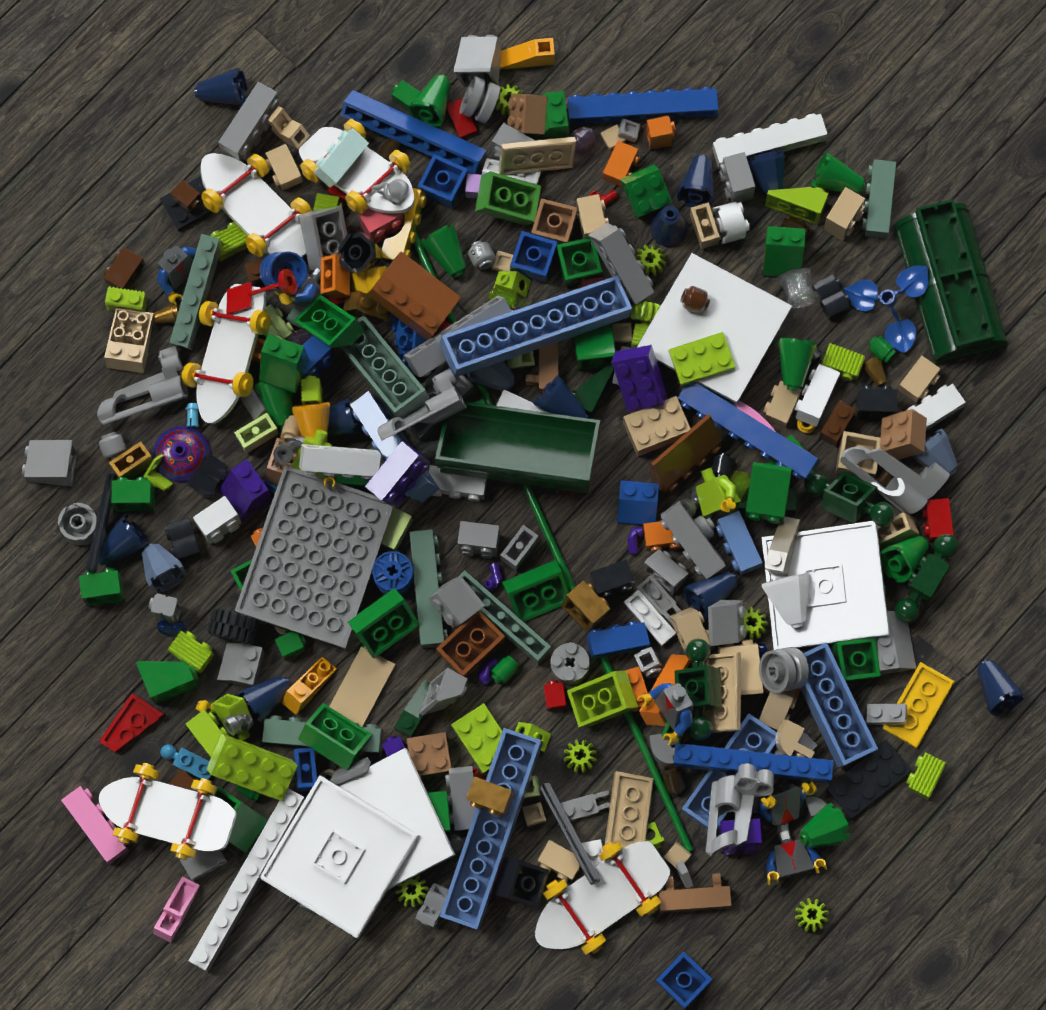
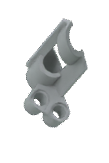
M176 345L159 351L158 358L162 365L161 373L116 391L112 398L106 399L100 404L97 416L101 424L104 425L142 411L156 409L188 397V387L183 384L181 378L183 364ZM150 392L151 402L119 413L115 412L116 404Z
M450 369L431 379L438 395L425 401V406L404 418L395 417L378 427L377 434L381 441L416 423L440 422L467 408L456 386L457 381Z

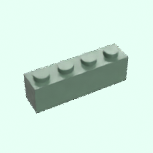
M874 159L872 166L869 165L868 177H871V181L866 186V194H869V200L865 201L864 204L866 206L864 212H867V219L863 218L862 230H865V236L884 239L888 237L896 162Z

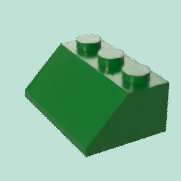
M319 295L294 320L297 325L331 348L352 345L364 332L356 318L322 295Z
M556 560L502 582L514 614L523 622L561 607L566 595L569 593L564 576Z
M323 703L305 723L298 740L340 767L348 770L356 761L372 734Z

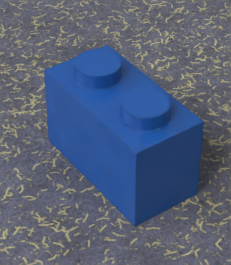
M294 749V762L298 765L295 770L297 792L311 791L317 781L314 749Z

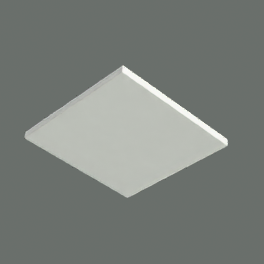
M691 253L637 347L652 345L657 362L675 371L668 352L669 349L723 332L736 366L735 369L696 382L737 404L790 312L792 305ZM690 286L706 290L708 299H710L708 308L706 310L703 309L698 314L684 309L680 302L684 289Z
M873 521L798 532L788 576L809 572L806 621L802 622L803 626L796 628L786 625L768 597L774 650L787 647L803 648L818 646L826 642L827 644L842 641L889 636L877 525ZM774 536L762 537L765 564ZM765 569L767 582L774 579L787 577L785 575L770 573Z
M407 748L370 766L366 773L337 785L419 835L388 890L455 855Z
M319 776L259 878L359 939L419 835L326 778Z

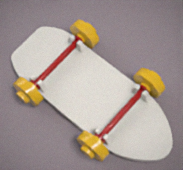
M350 119L344 124L346 131L353 128L363 138L366 137V132L361 123ZM323 127L299 148V154L303 161L300 167L303 175L308 180L316 183L320 180L313 173L317 168L315 164L321 157L325 158L328 153L326 151L333 143L337 144L339 141L337 137L343 130ZM368 147L362 151L335 184L336 187L347 194L345 199L352 211L362 214L369 208L382 213L395 214L407 212L413 207L415 200L412 185L404 174L412 168V165L405 153L394 150L389 155L390 162H388ZM395 179H402L407 182L409 193L401 203L394 205L387 200L385 195L371 189L372 186L382 182L389 184Z
M211 153L204 156L200 165L201 178L206 189L201 194L203 203L207 209L214 213L222 209L248 235L245 242L252 254L262 257L265 254L269 255L274 252L290 251L297 253L301 257L306 255L299 215L310 212L312 209L302 198H296L292 201L290 208L261 179L269 173V168L264 158L258 154H252L247 159L248 165L233 157L223 154Z
M234 284L233 286H231V288L239 286L241 284ZM252 286V291L260 289V287ZM227 292L219 306L216 302L206 301L200 307V322L203 325L213 326L202 368L199 364L189 362L184 366L181 378L185 386L197 387L196 395L199 412L202 419L209 424L220 422L233 409L239 397H247L253 389V378L248 373L258 334H266L271 323L270 315L265 311L266 292L252 296L251 308L232 314H226Z
M147 763L135 765L133 773L140 775V777L124 778L112 782L104 787L99 794V803L102 810L114 824L121 827H115L112 834L118 838V842L128 845L129 842L137 843L138 834L172 843L170 851L176 854L175 857L182 860H187V858L195 859L196 850L214 852L224 849L228 844L236 819V811L227 802L211 796L216 795L218 787L212 785V781L201 778L200 781L193 780L191 788L198 792L154 781L158 780L160 772L154 770L155 766Z
M619 840L615 843L610 841L601 847L603 851L598 854L603 862L595 868L600 877V882L590 885L584 875L570 886H568L564 879L559 882L555 879L546 886L548 889L543 895L547 900L551 897L553 898L543 909L535 930L537 942L541 946L551 949H566L586 942L581 947L584 954L586 955L590 952L595 954L603 948L601 944L606 941L604 936L599 933L640 904L642 905L636 909L640 916L646 913L649 916L658 910L656 906L661 903V900L657 895L652 896L665 885L670 875V868L650 841H641L623 848Z

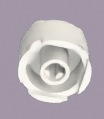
M732 202L712 208V214H715L716 220L714 221L720 236L719 240L722 239L721 244L744 239L746 231H749V223L747 220H744V209L741 202Z

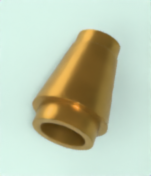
M171 304L153 313L154 323L176 322L179 311L178 304Z
M877 356L863 363L865 371L877 386L887 381L882 362Z

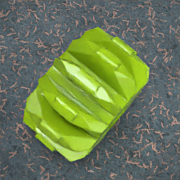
M507 84L506 89L502 86L500 87L496 110H501L502 115L508 112L510 116L507 99L511 97V93L523 94L522 90L517 91L516 85L512 89L509 84Z
M654 244L651 246V249L644 245V250L638 249L637 253L639 255H635L636 260H639L644 266L645 270L643 272L645 271V276H649V272H652V275L655 277L656 271L661 273L663 271L662 267L666 265V261H664L665 254H661V248L655 250ZM651 258V261L653 260V263H649L647 259Z
M640 301L637 304L633 303L630 318L639 322L651 323L661 306L647 301Z
M750 607L749 613L746 610L744 625L747 629L746 636L750 635V640H753L754 635L758 639L761 638L760 632L765 634L766 629L764 627L768 626V622L763 621L766 615L759 616L760 609L754 613L753 607ZM749 620H750L751 622H754V621H755L754 627H752V625H749V626H748V621H749Z
M575 740V747L569 743L568 747L570 750H564V754L568 755L564 758V762L571 761L567 767L570 769L575 765L574 772L576 773L579 767H581L583 773L585 772V766L592 769L590 762H596V758L592 757L596 755V750H591L592 744L586 747V740L582 741V745H579V741ZM580 752H583V756L586 757H582L581 760H577V756H575V754L579 755Z
M416 875L414 880L412 877L404 881V884L396 885L402 888L395 891L397 895L402 894L398 901L401 902L406 899L404 902L406 907L410 901L414 908L416 906L415 901H418L420 905L423 904L420 897L426 899L427 895L422 892L428 891L429 888L427 886L422 887L426 883L425 879L418 882L420 875ZM410 886H412V888H414V886L416 887V893L414 895H412V893H410V895L407 894L409 892L408 888Z
M808 898L807 905L801 901L800 906L803 909L796 908L795 910L801 914L795 916V920L802 919L798 926L801 927L805 924L806 932L810 926L812 931L816 932V925L822 929L824 926L821 922L827 923L828 921L827 918L822 917L828 915V911H821L825 904L823 903L818 907V899H815L814 904H812L811 899ZM808 911H811V913L812 911H814L816 913V915L814 916L815 920H813V918H807L809 914Z

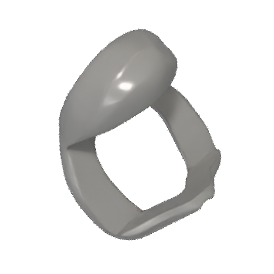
M395 179L389 184L382 182L381 184L373 185L371 188L376 193L385 195L387 200L394 205L401 203L409 193V186L402 179Z

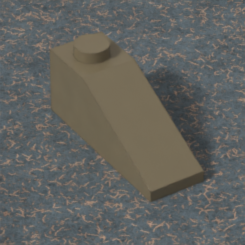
M784 517V522L778 524L765 564V569L768 572L788 576L801 522L800 519Z

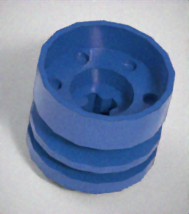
M290 251L274 252L266 256L261 263L259 270L260 278L265 286L279 283V268L281 270L290 269L293 272L297 281V289L306 280L307 266L303 258L297 253ZM280 287L272 289L274 291H282Z
M395 551L386 552L380 555L373 564L372 574L377 589L385 595L394 588L401 596L410 591L414 583V573L410 560L404 554ZM393 569H396V573L390 576L389 571L392 572Z

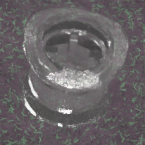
M810 268L791 270L777 278L786 294L787 303L792 305L791 309L816 305L821 302L820 295L812 289Z

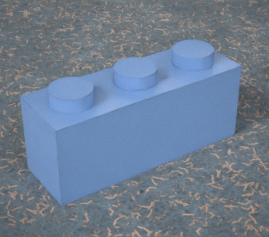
M737 511L718 519V526L715 528L719 537L723 536L725 541L723 546L726 553L732 556L731 564L734 571H738L741 576L762 566L761 558L740 512Z

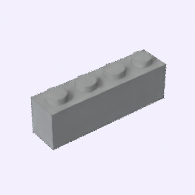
M680 501L661 514V524L666 530L670 529L674 534L672 539L678 546L680 544L685 549L683 554L689 561H694L696 564L694 568L700 577L704 575L708 579L725 567L723 559Z

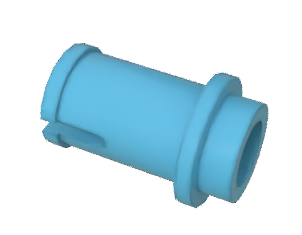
M189 403L185 409L187 410V427L194 428L195 426L197 428L199 427V407L197 403Z

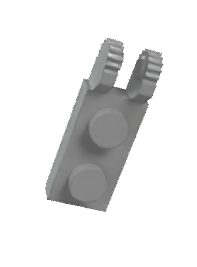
M650 575L636 589L645 596L660 615L673 627L670 615L667 612L673 609L675 613H678L681 610L673 598Z
M603 791L595 795H586L560 804L571 822L610 809V802L597 806L595 801L608 797L610 793L609 791Z

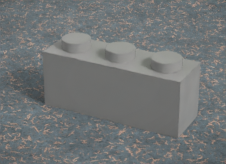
M473 767L449 768V775L445 776L446 786L451 788V794H447L448 805L453 807V812L449 813L450 824L455 825V830L470 829L476 807L469 805L470 801L466 800L474 778Z

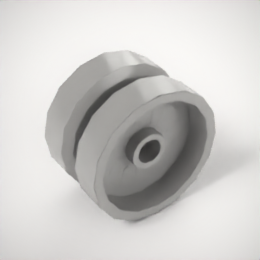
M474 76L464 94L460 106V114L471 117L474 114L476 121L485 124L496 105L500 86L491 82L485 86L484 79Z
M787 647L765 652L759 663V674L766 689L773 693H781L802 688L807 682L809 667L804 654L799 649Z

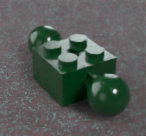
M818 471L813 472L809 480L806 478L804 480V488L810 495L819 496L824 494L822 509L855 524L865 513L870 514L871 520L880 527L888 526L894 520L895 511L890 504L879 502L874 505L877 486L849 473L843 472L831 484H828L827 477Z
M950 534L938 536L934 541L935 554L930 553L927 558L923 556L916 569L918 574L913 573L906 586L909 588L907 594L910 596L896 604L895 615L899 621L903 623L914 622L920 613L918 603L922 602L925 605L929 603L950 564L944 561L945 558L953 557L958 551V541L954 536Z
M697 638L691 640L685 649L687 658L693 662V668L675 670L674 673L675 684L679 683L686 689V693L694 705L693 722L687 729L688 733L693 739L703 741L710 737L713 730L711 721L705 717V710L721 708V674L718 668L709 665L704 666V662L710 656V646L705 640Z

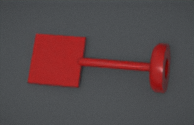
M290 269L281 270L278 275L279 283L252 291V282L227 289L226 314L251 308L252 296L280 287L286 295L295 294L297 292V281L293 272Z

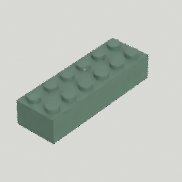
M364 315L360 317L357 321L364 330L363 334L352 345L340 346L341 351L395 417L404 418L425 406V401L430 399L426 390Z

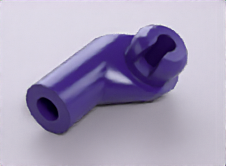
M635 526L629 533L627 539L629 554L638 553L637 537H643L642 527L636 528Z
M499 563L489 565L492 575L488 581H485L484 586L490 591L497 589L503 579Z
M495 657L483 663L479 668L478 679L484 685L490 683V670L498 664Z

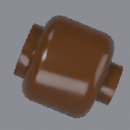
M690 286L684 289L680 302L684 309L698 314L703 309L706 310L708 308L710 299H708L706 290Z

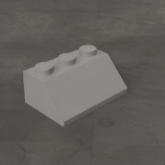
M342 206L300 214L299 219L309 269L316 270V268H319L321 270L322 257L333 254L341 256L338 247L347 235Z
M887 611L890 635L875 637L880 674L915 670L916 663L909 625L899 621L895 611Z

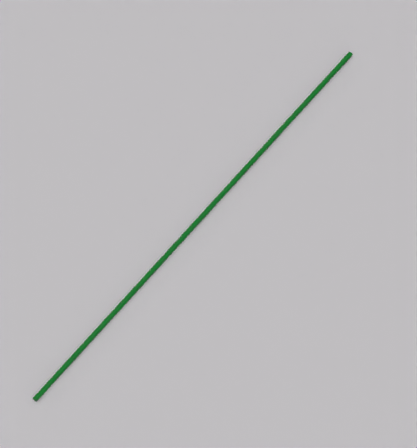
M416 232V239L413 244L425 270L436 277ZM451 310L447 319L449 324L452 325L457 321ZM476 383L485 404L494 405L486 386ZM521 484L551 552L562 571L568 590L571 592L576 586L530 485ZM607 657L599 658L606 674L614 672ZM631 710L625 712L624 715L654 778V782L684 848L691 852L694 849Z

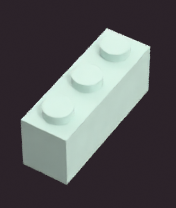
M353 128L348 131L344 130L337 137L339 139L337 144L333 143L327 149V156L325 158L321 157L315 164L317 168L313 173L329 187L335 185L369 144Z

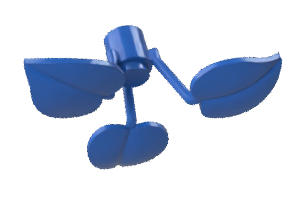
M912 266L903 270L896 280L897 285L902 290H895L893 292L887 289L882 291L878 297H876L878 295V287L870 280H860L845 287L844 293L848 295L851 305L857 310L870 311L874 308L875 301L879 300L886 307H890L897 323H891L887 326L885 330L886 341L902 353H906L913 346L916 339L915 325L909 319L900 322L894 305L897 303V294L905 292L909 297L915 298L926 292L928 288V268L926 266Z

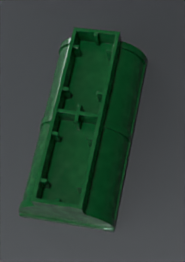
M954 199L918 207L915 213L894 223L906 269L912 266H926L928 268V288L923 295L915 297L934 364L937 365L1008 347V340L1003 329L967 205L964 203H954Z
M464 401L466 409L443 421L435 457L437 468H440L441 473L582 493L589 492L600 420Z

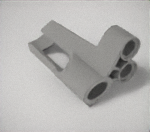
M851 447L843 451L840 462L859 478L877 486L876 491L900 511L907 512L908 514H913L922 509L928 499L936 494L950 475L936 462L930 467L926 466L923 472L918 475L881 448L870 451L865 447ZM865 459H873L894 478L891 479L887 487H884L857 464Z
M745 763L738 767V772L735 776H725L718 781L712 782L706 853L710 857L714 856L722 848L728 846L733 848L747 841L755 797L769 796L773 793L774 773L772 771L763 769L757 772L754 765ZM726 812H735L734 830L716 837L717 819Z

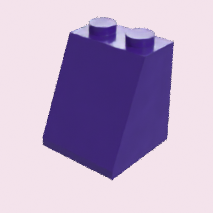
M247 459L230 470L219 490L237 512L241 522L272 501L268 488Z

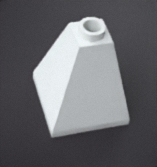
M809 572L763 583V590L786 625H791V628L803 626L802 622L806 621Z

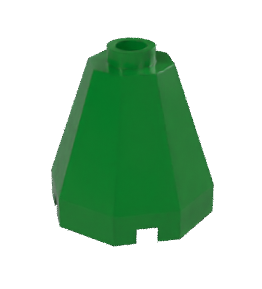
M832 803L825 805L800 830L799 839L801 843L808 848L840 845L850 838V833L846 834L849 824L842 811L838 807L832 808L834 806Z

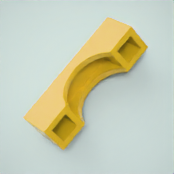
M412 188L415 201L413 207L409 211L404 212L405 222L402 230L394 237L384 240L382 247V258L384 261L392 263L400 251L411 257L410 248L416 239V226L421 222L420 212L426 204V197L422 190Z

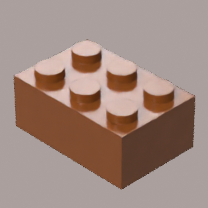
M479 610L436 648V652L456 673L467 678L505 642V636Z

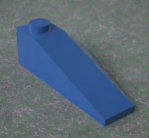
M392 314L391 327L396 335L394 344L398 347V357L414 375L403 355L427 340Z

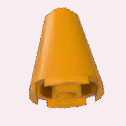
M330 403L292 407L301 436L314 438L317 429L327 432L328 435Z

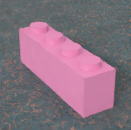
M79 786L61 801L110 865L129 851L126 848L127 844L118 842V838L112 835L116 826L110 819L106 821L103 817L104 811L99 804L95 806L91 799L94 797L87 788L84 790Z

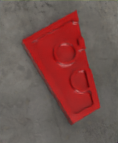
M131 694L99 740V743L117 753L161 719L164 714L136 695Z

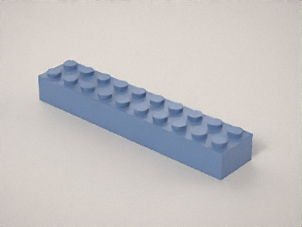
M614 276L442 335L440 347L451 372L456 378L626 319L630 316L632 307L618 276Z
M503 728L486 781L515 792L507 815L502 813L501 817L489 813V808L483 807V810L476 808L440 917L480 930L543 741Z

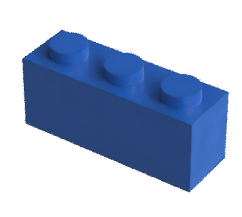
M638 621L629 622L627 626L621 627L619 624L612 625L606 630L595 628L590 630V633L586 636L591 660L640 651L648 648L650 645L645 622L639 623Z

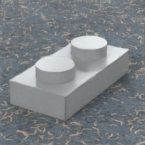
M867 704L866 723L868 725H906L907 705Z

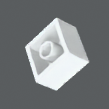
M225 496L193 517L197 527L209 544L218 543L223 539V535L236 531L240 527L239 524H241L237 512Z

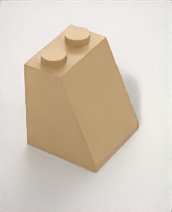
M742 640L741 644L730 643L718 646V654L741 653V695L763 693V685L759 674L760 658L758 644L753 643V640Z

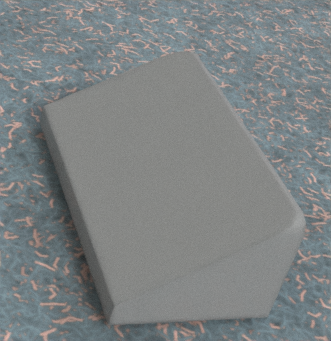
M253 389L247 397H239L254 420L267 413Z

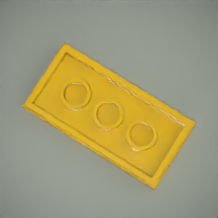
M920 662L897 704L907 705L906 725H884L882 730L917 748L954 681Z

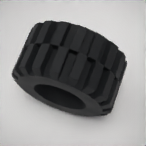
M216 608L212 611L207 632L218 638L252 645L255 642L260 621L245 614Z

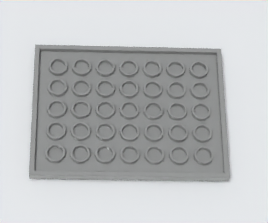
M285 465L234 612L245 614L345 649L352 630L347 622L358 613L393 506L381 501L375 495L336 482L334 489H332L333 482L331 481L326 483L325 488V478L305 474L304 471Z

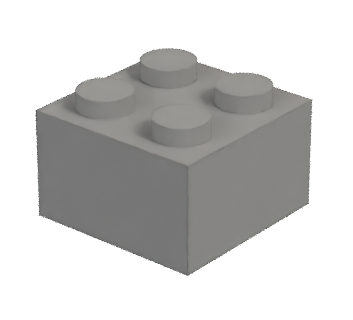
M745 152L723 157L719 175L721 181H725L726 188H724L726 198L730 199L731 203L753 199L755 184Z
M460 521L457 543L459 552H462V555L465 556L479 554L482 558L491 559L492 556L497 557L500 537L499 526Z

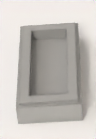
M366 757L353 763L348 770L341 768L335 771L330 781L335 785H339L366 773L371 763L369 758Z

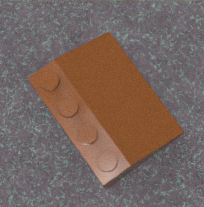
M402 251L399 252L367 294L426 340L433 336L461 298Z
M709 413L651 463L650 478L654 483L659 484V488L665 494L668 491L673 492L679 486L678 482L683 478L685 480L693 474V469L697 466L699 468L708 461L706 459L711 454L715 455L722 449L723 440Z

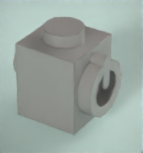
M652 647L643 649L634 655L642 673L647 679L656 678L661 674L663 667Z

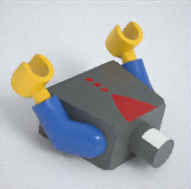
M176 245L172 249H167L164 252V257L157 264L159 268L157 281L164 292L169 294V302L172 304H177L175 302L176 297L182 301L183 296L174 293V291L189 277L196 249L193 247H182L180 249Z
M316 268L311 275L307 273L305 282L293 295H286L283 291H275L279 295L281 303L285 305L293 303L304 311L321 293V270Z
M662 683L651 690L650 694L641 695L637 700L644 698L645 704L641 707L651 705L653 699H655L654 702L674 731L673 733L664 734L663 740L670 739L667 745H676L679 741L678 736H681L693 722L692 713L694 705L687 695L686 689L681 684Z
M813 781L809 784L806 782L802 783L801 788L790 782L773 787L771 795L759 797L761 804L758 807V813L765 821L777 825L778 832L788 831V822L799 817V810L803 800L807 795L814 794L817 788Z
M790 831L778 834L781 844L774 846L766 862L768 885H770V880L773 879L779 884L780 879L813 871L814 866L816 873H820L819 867H825V870H827L825 860L821 859L817 851L803 845L800 839L792 841Z

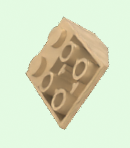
M116 308L104 356L106 368L144 373L148 357L153 313Z

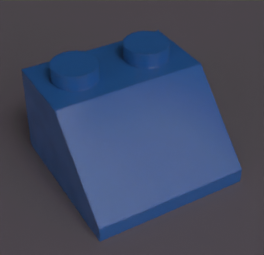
M621 480L617 523L643 525L644 523L656 522L659 484Z

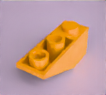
M553 38L534 39L501 51L500 69L555 65Z
M321 657L286 691L282 704L297 715L312 700L337 668Z

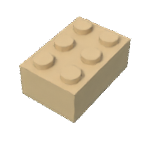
M677 396L665 400L663 406L642 409L623 417V424L637 457L676 442L690 430Z

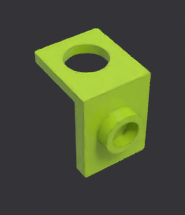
M499 271L494 289L513 290L522 297H526L531 280L518 271ZM521 280H523L525 284L524 289L522 291L519 288V282Z
M161 454L153 459L144 477L151 480L153 486L165 491L172 487L173 483L156 471L164 456Z
M518 722L515 732L519 733L522 728H525L524 735L543 741L540 751L545 752L551 734L533 724Z
M655 822L648 824L647 829H652L655 832V838L652 840L646 839L645 841H650L658 850L662 848L665 840L661 837Z

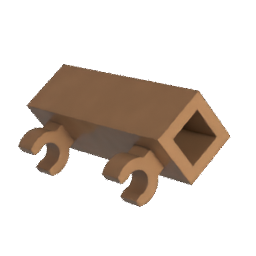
M558 342L539 348V375H526V385H539V394H543L544 387L558 376Z
M716 873L712 874L713 887L674 890L673 877H668L665 883L666 891H658L661 903L656 907L659 908L660 913L731 908L730 886L721 887V874Z

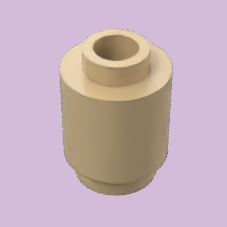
M294 415L289 416L285 420L280 437L286 444L288 443L287 440L292 437L301 436Z

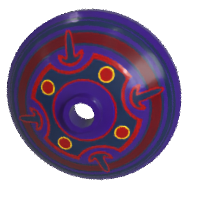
M177 426L168 429L157 439L153 448V459L161 454L164 455L157 467L160 474L174 482H187L205 455L210 453V448L207 440L199 431L187 426ZM182 448L183 452L177 453V449Z

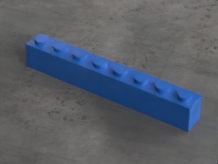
M704 87L700 90L685 88L683 91L667 89L664 92L649 90L645 93L632 91L627 94L610 93L608 95L591 94L584 97L582 95L568 97L569 125L621 122L623 118L630 121H646L669 116L670 119L718 116L717 89H712L711 87Z
M354 90L344 100L340 116L346 119H353L366 128L392 138L426 155L433 157L435 154L467 168L468 174H476L483 165L487 150Z
M696 382L686 384L678 396V399L682 401L680 405L688 410H691V408L697 410L696 415L702 419L709 413L718 429L722 430L724 427L729 430L728 435L736 440L739 437L745 440L744 445L752 450L755 447L761 450L760 455L768 460L771 457L777 460L776 465L792 468L794 471L792 475L800 480L803 478L809 480L821 461Z
M677 743L675 745L673 766L737 773L738 767L741 764L748 763L754 765L757 772L763 769L772 771L774 778L830 784L834 760Z

